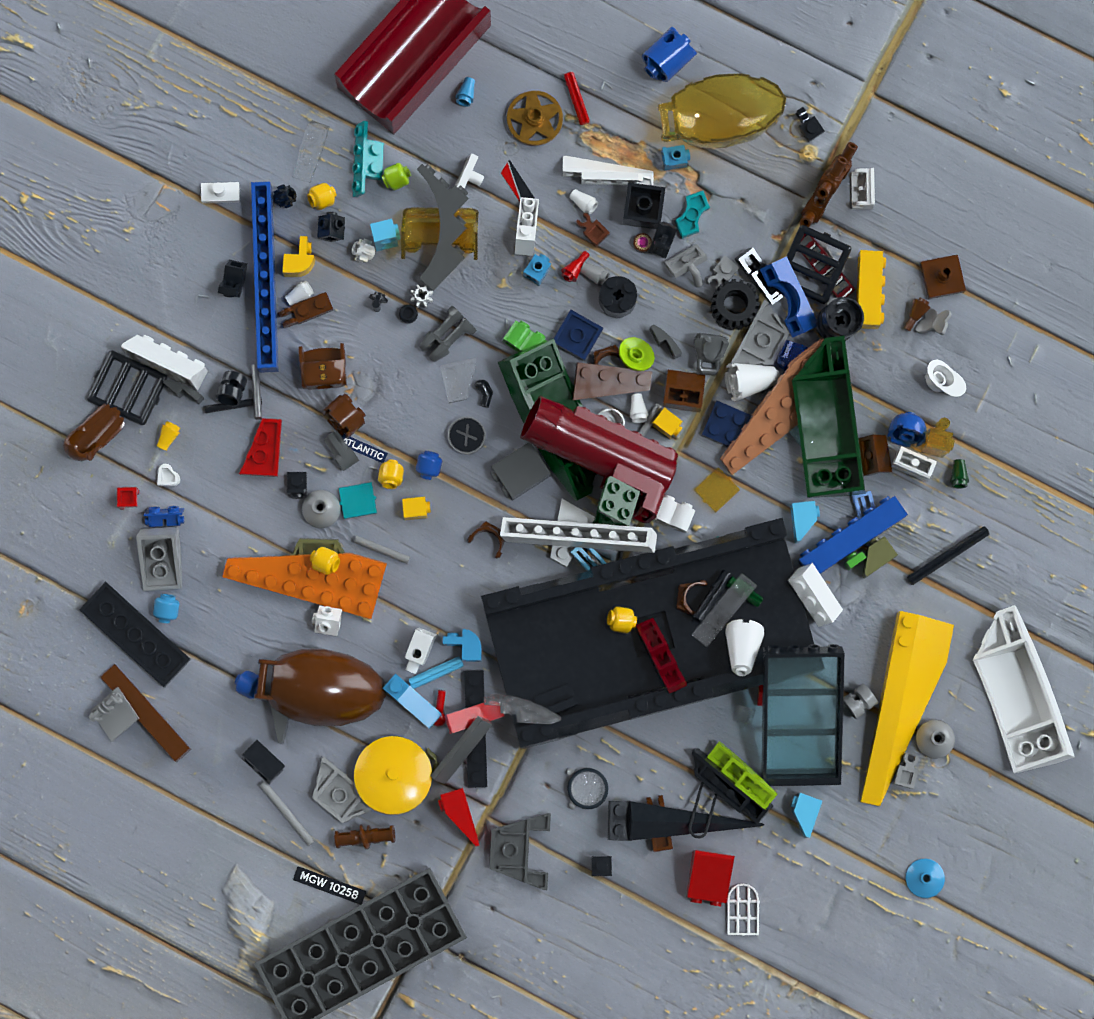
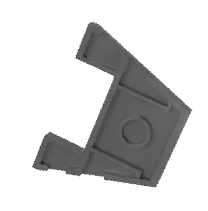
M551 813L491 829L489 869L542 890H547L548 873L528 872L529 831H550Z

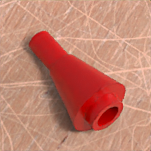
M583 251L578 259H575L561 269L562 277L566 281L576 282L583 263L590 256L589 253Z

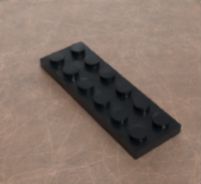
M106 581L79 609L164 688L191 660Z

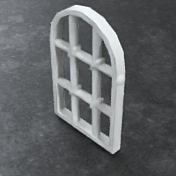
M737 884L728 893L727 935H759L760 901L755 888L748 884ZM739 886H747V900H740ZM736 888V900L730 899V894ZM750 888L755 892L757 900H751ZM730 903H735L736 916H730ZM739 903H746L747 917L739 915ZM750 903H757V917H751ZM730 920L736 921V933H730ZM739 920H746L747 933H739ZM750 920H757V933H750Z

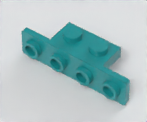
M362 121L357 124L354 130L356 139L353 148L355 160L352 167L354 173L352 191L353 197L356 198L365 193V178L379 181L382 179L384 143L367 139L368 121Z

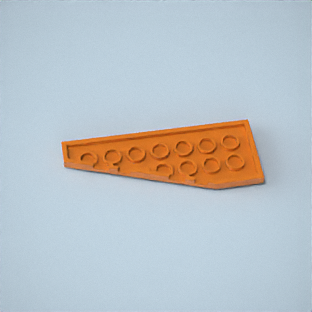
M339 553L340 564L337 571L325 575L312 568L311 554L227 558L222 577L315 604L342 609L344 612L372 619L387 563L354 553Z

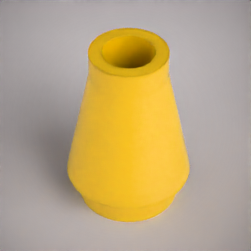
M166 421L165 425L163 424L156 446L167 451L168 447L180 434V427Z

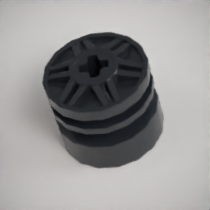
M839 297L831 301L818 313L816 328L823 339L845 335L846 341L862 328L864 312L855 300L849 297Z

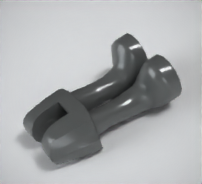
M451 306L448 309V317L433 333L429 331L426 334L419 348L425 352L433 344H436L438 347L429 356L433 362H436L450 353L448 349L460 336L465 333L472 335L477 330L454 306ZM462 320L443 341L440 339L455 323Z

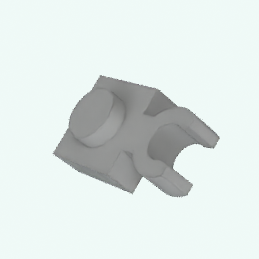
M724 256L713 269L716 275L709 277L707 284L709 285L711 281H716L718 285L714 290H717L718 286L722 284V280L729 281L740 267Z
M905 753L903 756L905 765H898L894 784L914 789L918 770L913 769V767L918 763L919 756H915L914 761L910 762L908 761L909 753Z

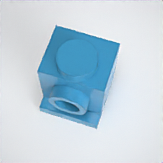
M684 145L668 148L662 147L661 154L665 171L687 167L690 160L689 149L685 150ZM673 154H680V157L676 158Z
M535 254L527 268L523 271V277L540 286L551 268L550 259L543 254L539 256ZM539 264L542 266V268L536 269L535 265Z

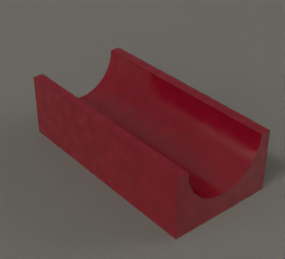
M400 0L335 72L337 88L394 135L490 28L491 10L486 6L478 8L466 0Z

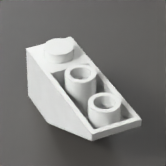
M520 197L515 254L534 256L539 199Z

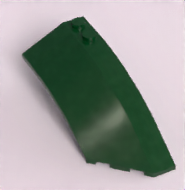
M845 335L825 338L821 346L813 353L802 370L792 380L807 498L866 494Z
M554 339L513 354L498 362L511 398L523 423H525L533 404L539 396L563 404L571 410H574L577 406L583 407L580 400H572L574 387ZM538 448L550 469L575 501L592 493L594 487L592 484L595 475H597L596 473Z

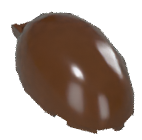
M300 649L281 655L275 661L258 660L260 669L257 694H255L254 699L267 700L282 715L312 726H343L365 720L381 708L387 695L383 689L385 686L384 681L370 665L349 654L327 649ZM268 665L273 666L270 696L265 695Z

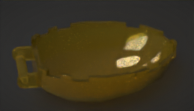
M742 73L705 77L702 81L691 82L678 93L675 92L671 97L672 102L658 105L663 133L661 140L664 142L682 140L689 145L701 148H727L753 141L777 124L784 112L786 97L779 88V85L764 77L754 78ZM668 111H673L675 132H670Z

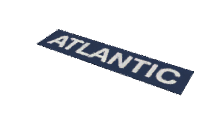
M345 434L341 436L347 446L351 447L353 451L384 463L388 453L352 437L346 439Z

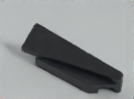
M698 748L693 750L695 776L737 812L741 813L744 810L758 824L773 808V804L770 803L766 809H763L735 786L736 783L722 773V769L707 758V754Z

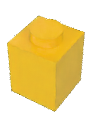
M664 407L653 421L652 426L671 439L673 435L677 437L681 432L683 421Z
M425 497L402 499L404 520L428 518L427 513H431L430 501L426 502Z

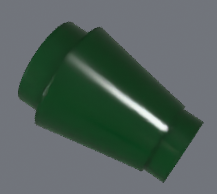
M956 459L953 461L950 483L956 489L966 488L969 478L965 460Z

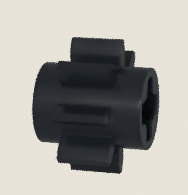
M280 185L273 192L274 202L280 208L292 207V203L296 202V191L290 185Z

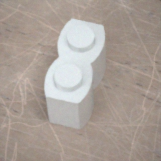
M664 495L654 521L686 533L695 513V510L692 509L693 506L686 502L679 504L674 501L675 498Z

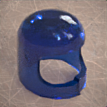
M786 340L777 357L778 366L786 371L788 364L808 347Z

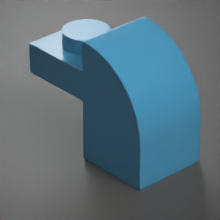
M462 629V637H459V633H447V636H443V646H462V662H482L481 642L475 633Z

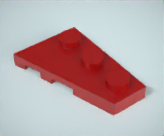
M262 418L244 465L240 470V475L278 477L282 419Z

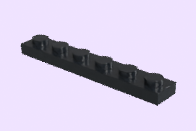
M484 670L464 671L466 709L485 702ZM486 734L467 756L468 788L488 787Z

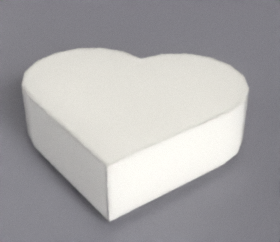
M169 464L160 465L158 468L157 486H177L180 483L179 474L174 472Z

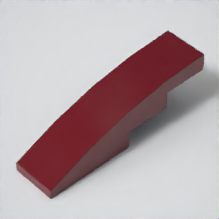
M654 618L636 625L640 637L669 694L687 686Z

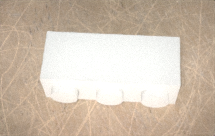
M813 563L799 567L789 578V583L818 627L833 623L843 609Z

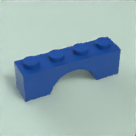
M787 256L761 268L760 271L767 285L779 289L787 300L788 315L784 321L792 338L816 327V317Z

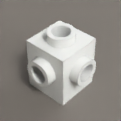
M319 605L318 612L314 613L312 618V624H315V632L338 636L342 609Z

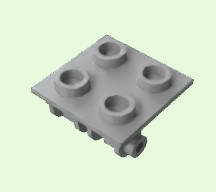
M117 687L91 710L89 719L92 722L98 721L111 742H113L135 723L139 717L119 687Z

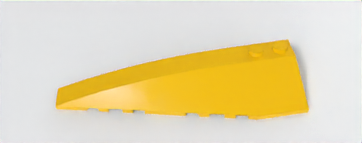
M904 611L897 613L860 802L876 806L881 805L947 663L954 628L953 624Z

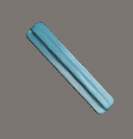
M456 657L410 678V686L413 689L462 668L464 666L462 659Z

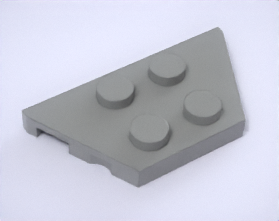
M766 300L763 301L731 363L773 366L790 332Z
M323 756L312 798L341 823L372 811L373 809L368 807L358 795L354 781Z

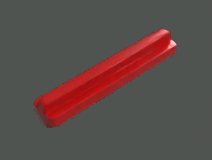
M568 72L564 74V78L580 125H586L590 122L574 72Z

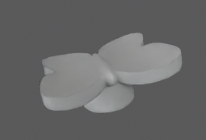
M929 309L925 313L926 319L921 320L915 330L921 334L935 330L940 335H944L951 312L944 310L939 314L935 309Z

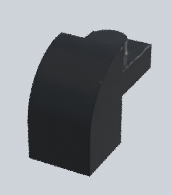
M229 259L225 265L224 276L218 287V293L229 298H240L248 263Z

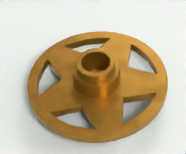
M528 91L517 96L510 104L507 112V124L511 134L518 141L526 145L539 146L552 141L558 135L563 124V113L557 100L548 93ZM537 96L547 98L553 104L541 106ZM527 97L525 108L513 109L520 100ZM556 114H559V122L556 130H554L549 120ZM511 120L522 124L520 135L514 130ZM536 132L546 137L543 140L530 141Z

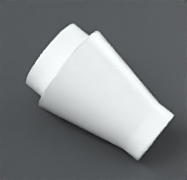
M577 189L573 190L569 197L584 213L589 215L598 206L595 197L582 193Z
M304 281L303 283L300 282L285 298L289 305L292 306L295 303L311 298L314 291L310 284Z
M642 394L631 395L630 418L632 422H646L649 414Z

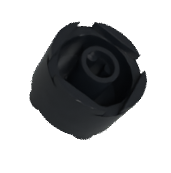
M622 276L608 278L602 284L599 292V304L604 313L612 318H622L634 310L637 301L635 284ZM617 294L620 295L619 300H616Z

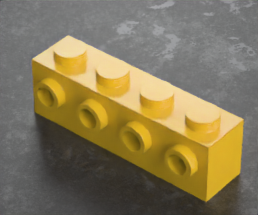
M860 250L858 254L856 302L864 312V322L861 329H878L884 323V313L881 312V305H884L885 294H882V287H885V276H882V271L886 267V257H883V251Z

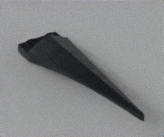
M609 801L608 840L632 841L690 834L688 829L693 812L632 801ZM695 813L691 827L694 834L705 832L709 814ZM712 815L708 832L761 827L764 824Z

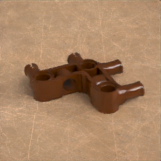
M848 142L842 154L836 156L828 170L824 172L812 197L801 212L803 217L800 220V226L810 227L812 223L817 224L831 197L852 167L851 159L858 148L855 143Z

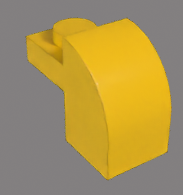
M300 236L299 254H284V277H302L313 269L315 257L314 255H308L312 253V242H309L307 236Z

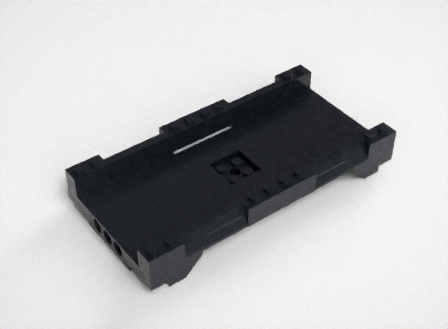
M783 518L748 526L742 531L675 549L674 546L656 550L655 553H644L590 568V571L540 584L537 583L522 588L517 586L482 595V604L520 750L558 741L585 731L763 685V647L778 645L780 647L799 645L800 647H808V645L814 644L803 602L788 581L794 574V569L785 540L788 535ZM670 569L674 570L673 573L604 591L599 590L600 587ZM722 570L729 572L732 577L734 576L744 585H749L751 590L763 597L762 603L756 607L743 597L739 598L740 595L730 588L725 587V592L719 596L702 624L692 619L693 615L676 609L679 585L700 582V580L707 582V586L696 585L690 588L686 594L687 605L692 611L696 612L702 600L709 592L711 583L716 581ZM616 606L632 609L634 616L637 617L636 625L654 618L685 681L702 677L703 680L688 683L687 686L670 694L665 689L628 699L629 696L665 687L637 628H632L629 633L612 631L610 626L607 625L609 611L613 610ZM738 619H743V623H749V620H752L764 627V637L752 671L746 676H738L732 671L725 634L727 624ZM822 657L768 658V684L819 672L824 669ZM570 683L579 705L542 719L534 698Z

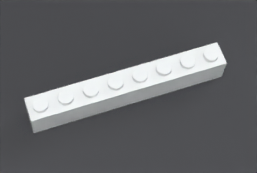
M506 517L502 519L500 536L506 542L647 553H655L657 539L656 532L648 527Z

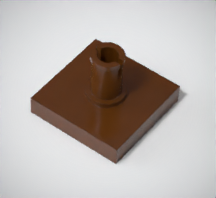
M958 255L922 261L920 263L928 299L964 293L966 291Z

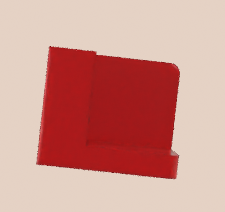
M137 487L117 488V507L120 510L138 507L139 489Z

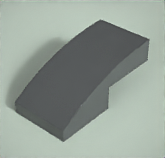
M650 326V332L658 347L666 344L673 359L680 357L682 352L675 341L658 326Z
M165 380L163 382L179 398L186 393L198 404L204 400V397L199 392L185 384L172 380Z

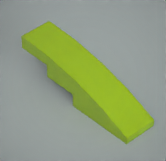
M720 741L707 756L709 760L722 769V773L736 783L735 786L763 809H766L777 796V793L751 767Z

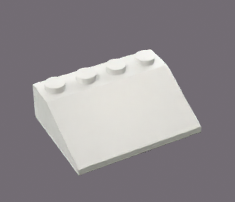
M136 335L122 344L121 348L129 358L166 374L169 378L185 384L196 391L199 390L208 372L203 362L197 359L191 361L187 359L188 356L180 351L177 353L170 351L171 347L163 343L158 345L153 342L154 339L146 335L143 337Z

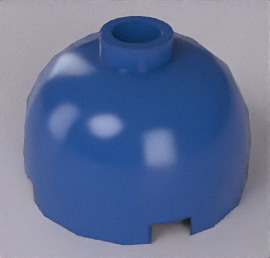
M906 412L893 418L887 436L891 437V442L899 446L910 447L911 444H916L917 447L925 443L927 428L924 420L913 412Z

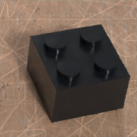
M628 182L622 225L657 229L662 218L666 187Z

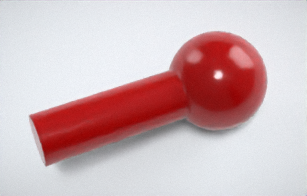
M438 690L436 709L442 715L434 724L437 727L443 726L446 722L445 714L443 713L445 690Z

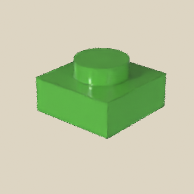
M855 551L846 558L848 561L844 565L849 571L867 557L863 552L857 554Z

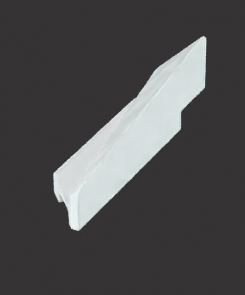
M563 156V177H581V184L628 185V182L653 186V171Z

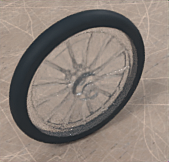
M583 768L576 771L569 779L567 786L570 800L582 809L599 807L606 800L609 789L604 775L592 768Z

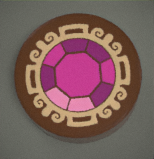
M646 233L636 235L633 241L634 249L639 253L648 252L652 239Z

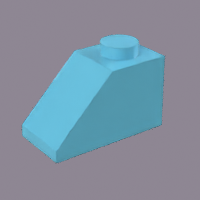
M815 501L792 503L790 505L795 544L802 540L817 521V517H820L819 506L815 505Z
M798 793L797 796L793 797L790 807H793L792 813L803 836L810 838L822 800Z

